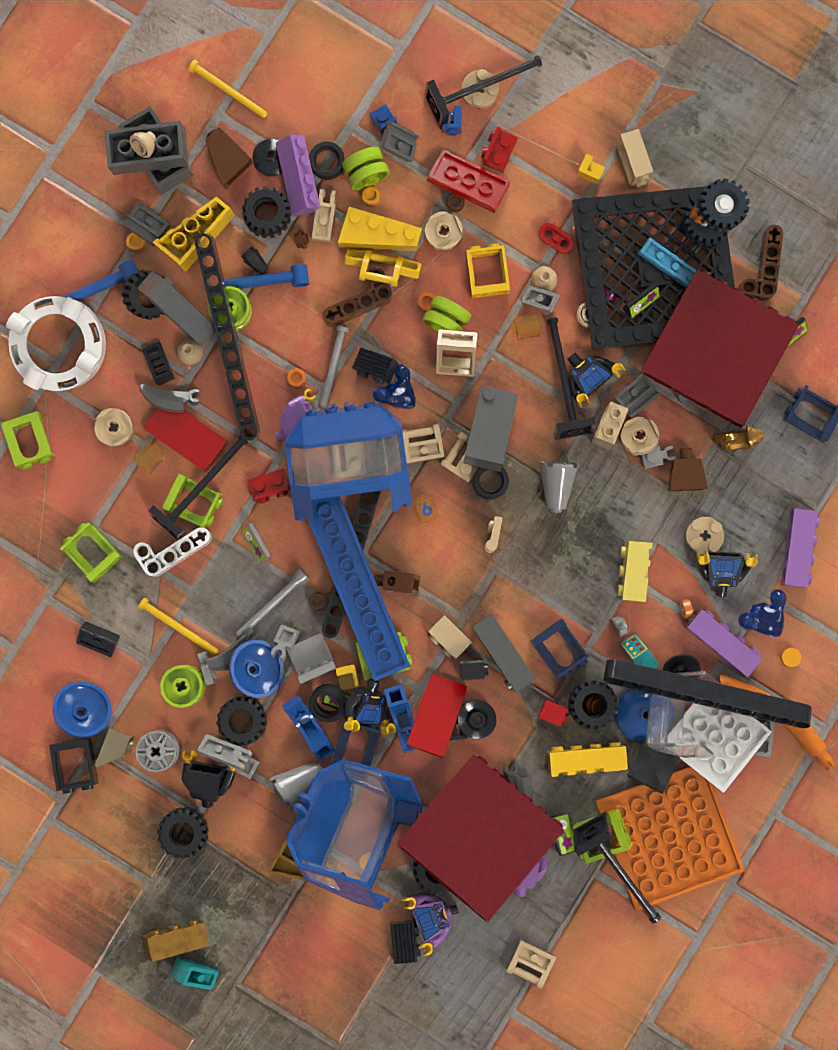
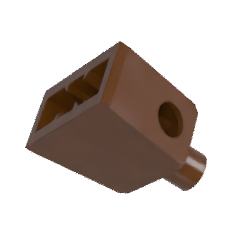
M680 448V459H674L671 462L668 492L708 489L701 458H692V448Z
M385 571L384 575H374L377 586H383L384 591L418 595L420 576L416 574ZM394 579H396L395 585L392 584Z

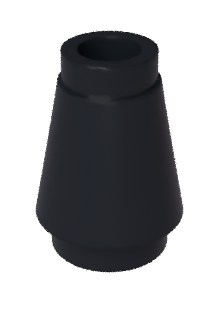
M250 247L241 256L244 260L243 262L260 275L269 268L258 250Z

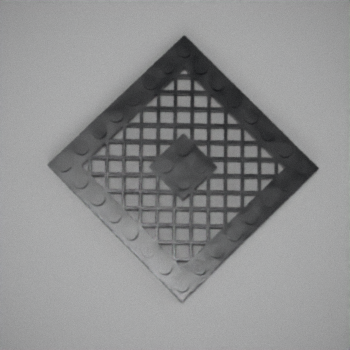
M707 186L572 200L592 350L655 344L667 323L658 322L662 317L667 321L669 320L670 316L666 313L670 306L675 309L676 304L674 301L678 296L681 298L684 286L678 290L673 286L678 284L677 281L638 255L644 246L637 241L641 234L647 239L649 237L676 256L680 249H682L689 255L684 262L687 263L692 257L699 263L696 270L703 266L710 271L709 273L714 279H722L728 283L729 287L735 289L728 235L715 245H710L709 247L702 245L700 248L707 253L703 259L695 254L699 248L697 242H695L696 247L692 251L684 245L688 239L692 240L690 237L685 238L683 242L674 237L678 230L684 235L687 233L686 231L682 232L683 224H678L671 217L675 212L682 216L684 211L681 209H686L692 201L698 199L701 192ZM673 210L669 216L663 211ZM648 212H655V213L651 216V218H650L648 215L645 214V213H648ZM628 214H636L633 219L627 216ZM657 214L665 219L661 226L653 220ZM618 215V217L614 221L607 217ZM638 216L647 221L643 228L634 222ZM620 217L629 223L625 229L616 224ZM602 219L610 225L606 232L598 226ZM667 222L676 228L672 234L664 229ZM649 224L657 229L654 236L645 230ZM630 226L639 231L635 238L626 232ZM612 227L620 233L617 240L608 234ZM596 231L602 235L599 241H597ZM660 232L668 238L664 245L656 239ZM623 236L631 242L627 248L619 243ZM604 238L613 244L609 250L600 244ZM670 240L678 246L675 252L673 246H667ZM633 244L639 248L635 250V255L629 251ZM615 246L623 252L619 259L611 253ZM599 250L605 254L601 260ZM625 255L634 260L630 267L621 261ZM607 256L615 262L611 269L602 263ZM709 256L711 266L707 262H705ZM635 264L637 266V273L632 270ZM617 265L626 271L622 277L613 271ZM601 268L607 272L604 278H602ZM628 273L636 279L632 286L624 280ZM609 275L618 281L614 287L605 282ZM638 282L640 288L646 289L654 282H657L659 286H665L660 292V298L668 304L664 310L655 305L658 301L656 300L645 313L643 311L639 313L642 317L636 323L627 314L618 309L622 302L625 304L630 302L626 298L630 292L636 296L640 294L634 288ZM620 283L628 289L624 296L615 290ZM604 287L607 288L608 290H610V292H609V294L606 296V298H605ZM667 288L676 294L672 300L663 294ZM612 293L620 299L616 306L608 301ZM606 305H607L610 309H612V312L609 314V316H608V314H607V307H606ZM651 309L660 314L656 321L647 315ZM614 313L623 318L619 325L610 319ZM643 319L647 320L650 323L640 325ZM625 321L632 325L621 327Z

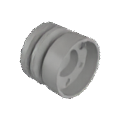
M160 729L149 732L142 736L137 743L135 752L137 761L147 771L160 772L169 769L176 764L180 757V741L173 733L167 730ZM160 747L159 753L161 755H154L155 750L153 748Z

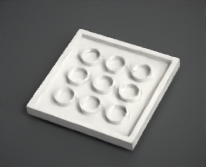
M693 703L661 744L679 756L682 761L724 793L772 731L754 717Z

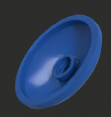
M262 640L244 642L235 649L230 658L229 674L231 681L236 689L245 696L251 698L266 697L272 694L281 684L284 674L283 661L280 659L279 652L276 653L274 658L271 656V650L274 646ZM250 667H252L253 673L249 672Z
M74 682L63 687L57 693L52 707L53 717L59 728L71 736L80 738L91 737L100 733L107 726L112 711L107 694L98 686L88 682ZM81 712L83 716L80 717L77 715V713Z
M629 689L618 701V713L615 715L616 723L619 730L628 739L642 744L644 740L653 743L660 740L669 731L673 722V708L668 697ZM645 711L649 712V717L647 719L643 718V713Z

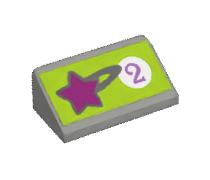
M252 523L248 524L241 532L256 560L261 564L270 559L271 554L255 525Z

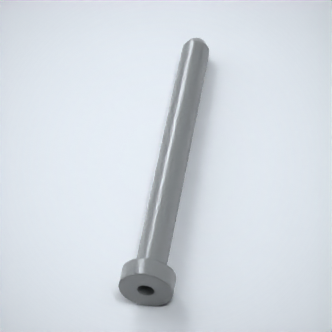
M336 325L335 328L337 336L320 407L323 409L328 406L345 333L348 334L349 328Z

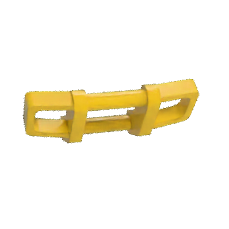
M348 249L344 259V264L361 267L359 280L365 281L367 279L391 284L392 287H397L399 275L418 279L422 265L419 262L405 259L404 257L398 256V258L375 254L369 250ZM370 261L395 265L393 277L367 272Z

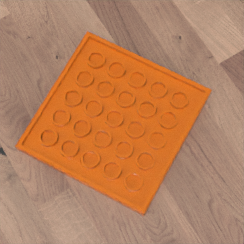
M690 766L673 771L663 794L640 783L595 800L599 814L619 808L633 845L629 850L615 854V857L651 906L745 871L714 786ZM611 823L612 838L609 841L612 848L620 844ZM678 837H681L679 840L680 847L675 846ZM690 844H693V847H692V849H691V851H690V849H689ZM627 887L635 911L642 910V906Z

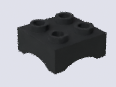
M644 740L627 777L663 794L680 757Z

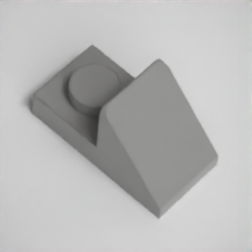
M529 285L521 302L526 306L539 309L547 316L552 313L560 295Z

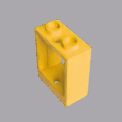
M494 243L486 248L472 246L469 248L470 250H466L471 298L509 294L510 286L504 245L500 246L498 243ZM499 255L503 283L475 287L472 258Z

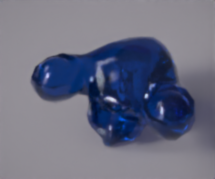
M398 364L395 371V377L398 381L392 382L385 387L377 386L373 389L372 397L379 403L388 404L397 409H413L416 404V397L410 381V370L407 366Z
M775 589L770 594V605L765 602L753 604L750 613L744 612L739 616V625L745 630H754L767 636L779 637L784 628V607L787 599L785 593L781 589Z

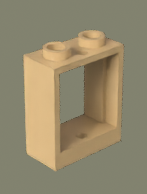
M636 129L621 134L616 145L630 188L646 186L653 174L640 131Z
M439 330L436 374L474 377L477 333ZM443 350L471 352V359L444 357Z
M610 402L605 408L592 443L610 450L616 442L628 408Z

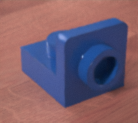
M386 104L370 113V117L381 135L387 128V121L397 124L396 117H393Z
M454 105V112H450V123L454 124H442V133H446L449 136L461 133L462 105Z

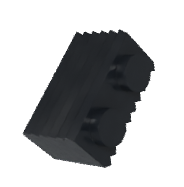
M361 347L352 368L357 372V376L367 379L369 376L373 378L374 382L383 385L384 382L391 383L399 363L394 358Z
M484 660L459 661L460 678L463 681L465 679L467 681L469 679L471 681L472 679L480 680L488 675V664H484Z
M414 920L391 922L394 964L417 962V957L421 956V951L418 949L420 944L416 945L415 937H419L418 925H414Z

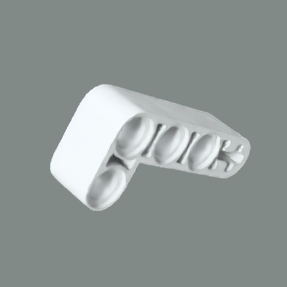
M197 528L158 554L146 543H138L134 547L133 553L144 572L149 576L157 577L207 546L212 540V534L205 528ZM201 532H202L203 534H207V535L205 536V539H206L205 541H203V540H201V539L198 540V541H196V543L198 544V546H196L195 543L191 540L192 537H193L194 540H197L198 538H200V534H199V533H201ZM185 542H189L191 545L188 552L182 551V544ZM145 546L148 549V553L146 556L141 557L139 550ZM172 552L175 556L174 560L168 563L165 556L167 553ZM152 563H157L158 570L155 573H151L149 570V566Z

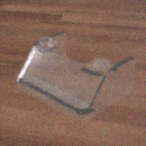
M706 671L676 673L718 683ZM650 693L646 736L647 745L655 751L683 758L713 756V752L701 741L682 738L685 703L690 702Z

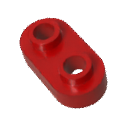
M545 223L540 227L539 238L542 242L561 254H567L572 250L574 241L566 232L551 223ZM549 231L551 236L546 237L544 233ZM565 242L567 247H561L560 243Z

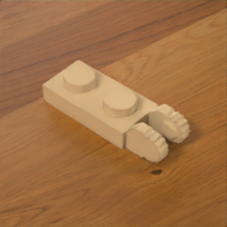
M320 188V209L315 210L312 240L331 243L336 208V190H332L330 194V203H324L325 189Z

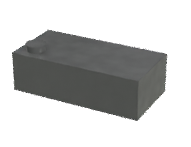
M150 106L118 126L122 129L160 124L161 122ZM188 166L146 171L160 195L193 176Z
M181 121L105 131L107 165L113 175L189 166L186 129ZM150 131L156 137L154 152L149 158L141 157L131 147L130 136L137 132L147 133Z
M152 271L137 289L189 338L203 346L216 332L215 327L173 288L175 284L168 277L162 278Z
M481 385L464 464L501 472L519 394Z
M492 614L471 627L506 679L504 683L509 691L518 692L536 680Z

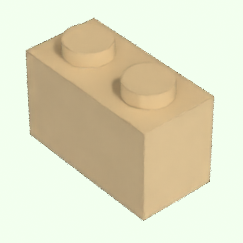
M445 615L428 631L431 634L428 638L436 645L440 643L444 647L442 651L450 659L452 657L456 659L472 643Z

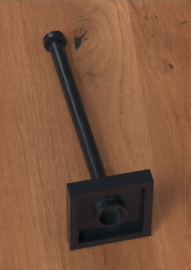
M537 55L533 60L445 97L441 96L433 79L426 83L424 96L441 129L442 124L448 123L450 114L446 104L533 67H541L542 61Z
M550 318L547 320V324L550 325L569 418L568 422L556 424L554 431L555 440L593 434L596 425L594 417L579 420L576 418L557 326L559 321L558 318Z
M239 435L236 443L170 515L163 514L153 505L148 510L150 516L177 540L185 536L184 532L175 524V520L240 448L249 442Z
M607 811L573 829L574 851L580 856L597 846L648 914L650 922L652 924L657 923L661 919L660 914L654 911L604 843L612 838L611 817Z

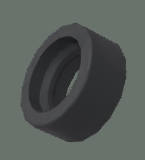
M329 141L321 142L311 150L309 155L313 174L318 178L333 180L343 172L342 162L345 160L342 149L337 144ZM330 150L337 155L338 164L334 170L325 172L318 168L316 158L320 152Z
M479 467L474 473L472 482L476 493L480 497L489 500L501 497L509 485L508 473L504 467H502L501 472H498L502 478V485L496 492L492 493L483 490L479 482L482 473L490 469Z
M322 684L312 692L308 704L309 710L319 721L326 723L335 722L341 718L344 702L347 698L343 690L336 685ZM323 695L331 696L338 702L339 707L335 711L324 710L318 705L317 698Z

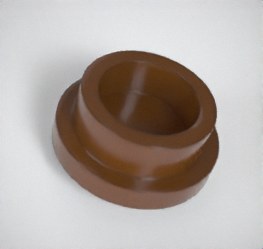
M455 194L447 197L446 207L449 211L457 213L464 208L465 201L463 198Z
M302 230L294 234L297 248L306 249L307 244H309V237Z
M315 592L309 598V606L314 611H322L328 605L326 595L321 592Z
M590 696L586 701L585 710L591 715L599 714L603 709V702L598 696Z

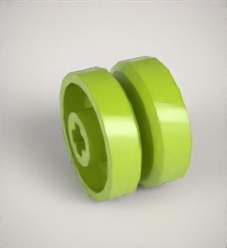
M369 147L360 150L342 162L345 174L351 175L348 180L352 190H362L368 186H373L389 176L390 170L387 164L381 162L383 155L379 147Z
M226 286L230 306L233 308L232 314L236 331L238 332L249 324L252 317V306L242 290L233 286ZM220 294L215 295V303L218 305L222 304L223 297ZM208 303V312H209V315H210L211 318H212L210 306H209V303ZM221 313L219 321L226 324L228 320L227 315Z
M435 296L431 302L433 310L427 311L422 321L437 332L439 330L463 331L460 325H467L472 315L453 301L441 296Z
M179 665L166 671L161 679L160 689L167 703L174 707L183 708L193 706L201 700L205 693L206 683L203 674L197 668L190 665ZM183 682L186 683L185 686H187V689L183 690L181 688V684Z

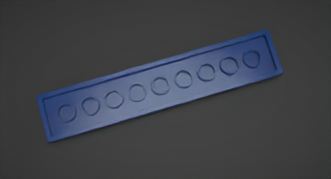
M341 496L311 500L314 523L309 522L374 681L410 667Z

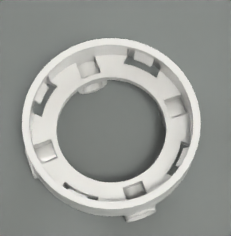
M59 296L40 298L25 306L19 313H12L7 321L6 328L10 329L8 344L10 357L15 368L24 378L23 383L33 389L39 390V388L50 391H63L77 388L94 377L102 365L106 351L104 329L93 311L77 300ZM61 314L74 320L84 335L85 349L79 356L76 366L67 372L57 374L46 372L39 368L29 356L27 349L28 333L33 324L46 315ZM90 323H95L97 326L94 328V330L96 332L97 338H100L99 342L94 343V336L92 329L89 325ZM76 377L77 383L72 381L64 383V387H59L58 382L68 381Z

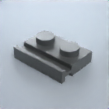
M387 121V128L384 130L380 148L406 162H412L417 145L415 142L419 135L392 121Z
M140 203L135 206L127 216L128 218L122 223L123 227L153 247L155 246L153 241L160 239L170 227L169 222Z
M641 374L615 395L613 399L618 405L628 408L627 415L631 419L656 399L660 393L649 379Z

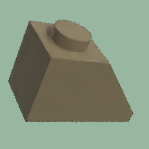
M113 728L109 729L95 766L100 767L127 755V752L130 753L135 743L132 741L134 736Z

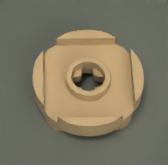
M485 69L473 71L464 78L462 89L493 77V75ZM496 83L484 88V93L475 92L465 96L463 100L473 108H488L497 99L499 84Z
M442 211L433 214L429 218L425 227V237L434 249L450 250L461 241L463 227L457 216ZM444 226L445 229H449L447 235L439 234L441 231L440 227Z
M106 409L96 418L94 426L95 435L102 443L110 447L125 444L134 433L132 419L126 412L120 409ZM111 423L119 425L116 432L109 431Z
M634 417L624 424L621 432V442L624 448L632 455L637 456L650 453L658 445L659 429L652 420ZM637 432H640V434H645L643 439L640 440L635 438L637 436Z
M700 517L692 521L687 527L685 540L694 553L697 554L699 552L700 555H705V551L716 552L720 549L724 542V530L721 523L715 519ZM704 531H707V534L710 535V538H707L706 541H703V538L700 537V534L704 533Z

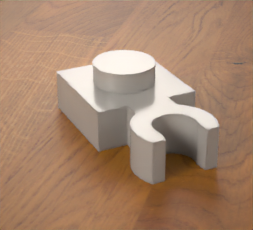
M657 446L650 453L641 455L644 469L664 465L663 459L666 461L676 459V456L669 457L667 455L668 450L674 449L673 446H668L663 451H660V446Z
M616 616L610 619L618 637L627 634L628 626L624 618Z
M281 625L273 641L277 646L271 650V656L274 658L277 652H281L280 659L284 661L286 659V649H293L299 636V631Z
M207 652L199 653L198 658L201 663L206 686L216 683V670L209 669L204 665V662L209 659Z

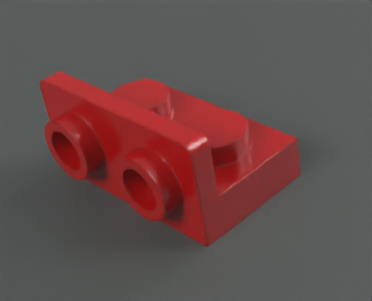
M497 126L496 130H492L489 135V147H485L482 152V165L504 173L518 137L502 131L501 127Z
M284 468L248 480L253 501L259 504L270 501L269 498L277 496V498L287 496L288 491H291Z

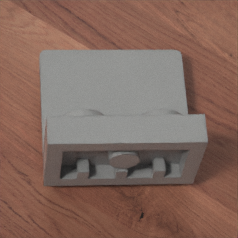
M322 633L295 644L292 650L287 649L298 674L300 684L337 668Z

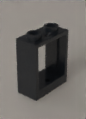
M91 737L49 745L56 791H62L63 794L75 792L74 788L82 787V791L94 788L93 785L99 783ZM86 747L91 780L64 784L59 751Z

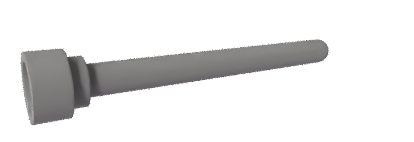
M299 568L294 573L293 580L240 628L236 636L241 638L247 628L250 627L252 629L298 585L301 586L310 580L309 577Z

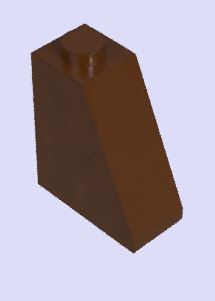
M220 127L208 133L206 139L207 146L221 183L227 189L253 164L252 160Z

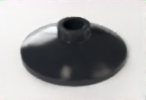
M264 140L254 149L252 157L254 166L265 176H277L282 173L276 142L279 140ZM273 153L274 157L268 158L267 155Z
M679 654L669 658L664 663L662 671L698 678L701 667L695 657Z
M480 700L466 703L458 715V725L461 731L472 739H482L489 736L495 729L497 722L494 709L488 703ZM475 716H480L481 721L479 723L473 721Z

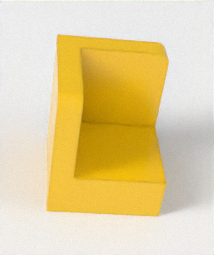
M586 154L577 176L598 185L605 167L593 162V156Z
M355 664L335 668L340 689L347 690L360 687Z

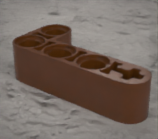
M771 225L763 233L758 279L747 278L738 286V289L742 290L745 296L749 298L753 297L760 301H768L776 294L783 241V230L779 225ZM771 232H773V235L776 236V237L773 239V241H772V235L770 234ZM767 250H772L775 257H769ZM765 268L772 270L773 275H766ZM746 284L751 286L752 292H746L743 286ZM768 287L771 291L770 295L765 294L762 288Z
M372 267L368 271L385 275L384 271L379 267ZM368 280L371 289L327 307L322 315L324 323L329 327H335L388 304L392 300L390 285ZM385 290L389 295L387 298H381L378 295L379 292ZM364 298H369L372 302L370 305L364 306L361 304V301ZM348 305L354 307V311L349 314L344 312V308ZM338 309L341 310V315H342L343 317H340V314L338 313ZM330 313H332V315L334 316V320L332 321L328 315Z

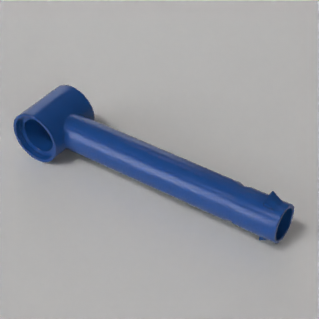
M134 260L126 261L118 266V272L62 297H70L74 300L82 301L119 283L125 282L126 284L127 281L125 280L127 277L130 278L134 272L138 273Z
M305 264L291 266V271L224 280L226 286H233L239 289L292 283L293 287H304L309 285L308 267Z

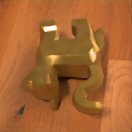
M747 424L746 430L726 431L714 436L715 445L721 444L724 452L741 448L742 450L751 449L753 446L759 445L765 438L763 431L750 427L749 424Z

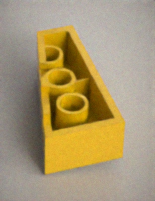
M217 196L198 209L197 213L190 218H185L176 228L167 231L166 235L153 241V244L185 272L198 259L195 247L196 236L201 233H209L215 239L235 216L231 208ZM205 236L202 237L200 240L201 245L206 248L209 245V239Z
M349 207L338 240L339 248L417 251L422 228Z
M611 742L606 747H602L601 743L590 744V748H582V745H572L571 749L563 750V746L551 747V751H547L548 771L551 777H557L561 773L562 775H575L577 772L588 774L596 773L597 771L628 770L626 746L621 745V742Z

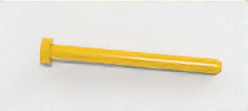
M197 60L191 62L188 68L189 72H196L260 117L265 118L267 116V112L199 66Z
M144 597L140 602L139 610H146L213 656L218 655L219 650L149 604L147 598Z

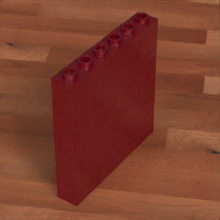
M697 269L639 373L731 424L742 428L799 325L795 323L796 321L793 318L783 317L778 314L779 311L775 308H767L762 305L760 300L745 296L742 290L729 287L726 281L714 279L708 271Z
M473 754L397 842V846L488 924L562 836L564 829L560 821L555 818L552 820L547 816L548 812L543 807L535 806L532 803L531 797L525 793L522 795L517 791L518 787L513 782L505 781L502 778L501 772L495 768L492 770L483 757H477Z

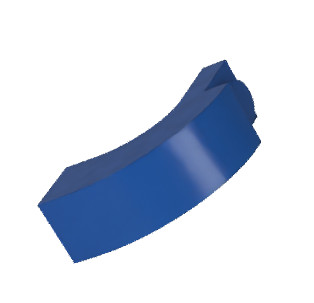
M400 684L384 689L403 753L417 750L406 746L414 719L403 685Z
M298 695L282 705L284 711L297 726L319 762L336 751L323 728L310 712L309 707Z

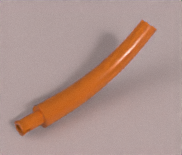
M724 675L718 676V684L772 696L764 690L744 681ZM782 724L800 742L812 758L816 757L826 771L832 769L831 766L834 767L837 764L826 752L827 745L811 727L797 728Z

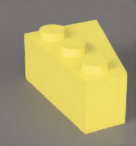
M628 541L624 546H621L620 557L623 558V566L620 565L619 577H622V584L618 585L617 595L621 596V601L646 602L648 567H650L649 549H652L653 543Z

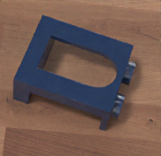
M805 385L802 389L798 388L793 396L795 401L793 405L789 404L786 408L784 421L825 443L829 440L838 424V405L836 406L808 390L809 386ZM800 401L809 402L830 414L822 431L796 415L795 410Z
M562 618L530 641L557 679L560 677L565 679L571 675V669L575 666L578 668L582 667L588 662L586 658L589 657V654L584 651ZM557 631L574 653V661L567 667L559 665L543 643Z
M346 719L343 720L336 751L330 765L343 760L351 730L347 731L344 728V723L348 721ZM360 724V728L366 729L369 735L361 764L371 767L381 731L378 729V725ZM351 768L353 772L368 776L369 774L367 772Z

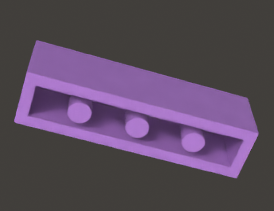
M290 134L277 141L276 147L292 215L306 216L320 209V203L304 135Z
M797 508L790 510L781 585L808 588V585L811 584L812 573H810V566H813L815 558L812 551L817 543L815 528H818L819 525L818 511Z
M707 609L705 611L699 610L686 625L685 629L741 675L748 677L761 662L760 653L752 646L748 648L743 644L745 640L739 635H732L729 632L730 628L726 624L715 621V616Z

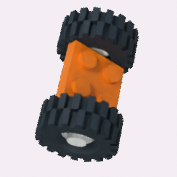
M725 178L722 181L718 179L714 183H710L701 192L698 199L692 201L682 214L681 224L684 226L681 229L682 232L686 231V239L690 237L692 239L690 242L692 244L697 242L699 247L702 245L709 247L720 242L730 230L738 226L746 218V213L750 208L747 206L750 200L745 199L748 193L741 191L743 188L741 184L737 187L735 185L736 181L732 180L729 183V179Z

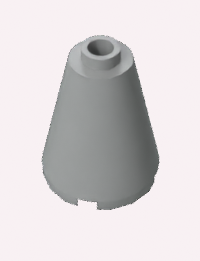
M557 460L540 461L546 506L550 509V512L562 513V509H566L578 470V463L571 462V464H567L566 461Z
M311 762L272 776L268 780L269 783H274L275 786L272 788L283 806H289L287 811L290 812L293 810L294 803L301 802L298 799L299 793H309L312 779L323 768L319 763Z

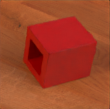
M545 699L538 717L561 726L562 723H566L569 713H566L567 708Z

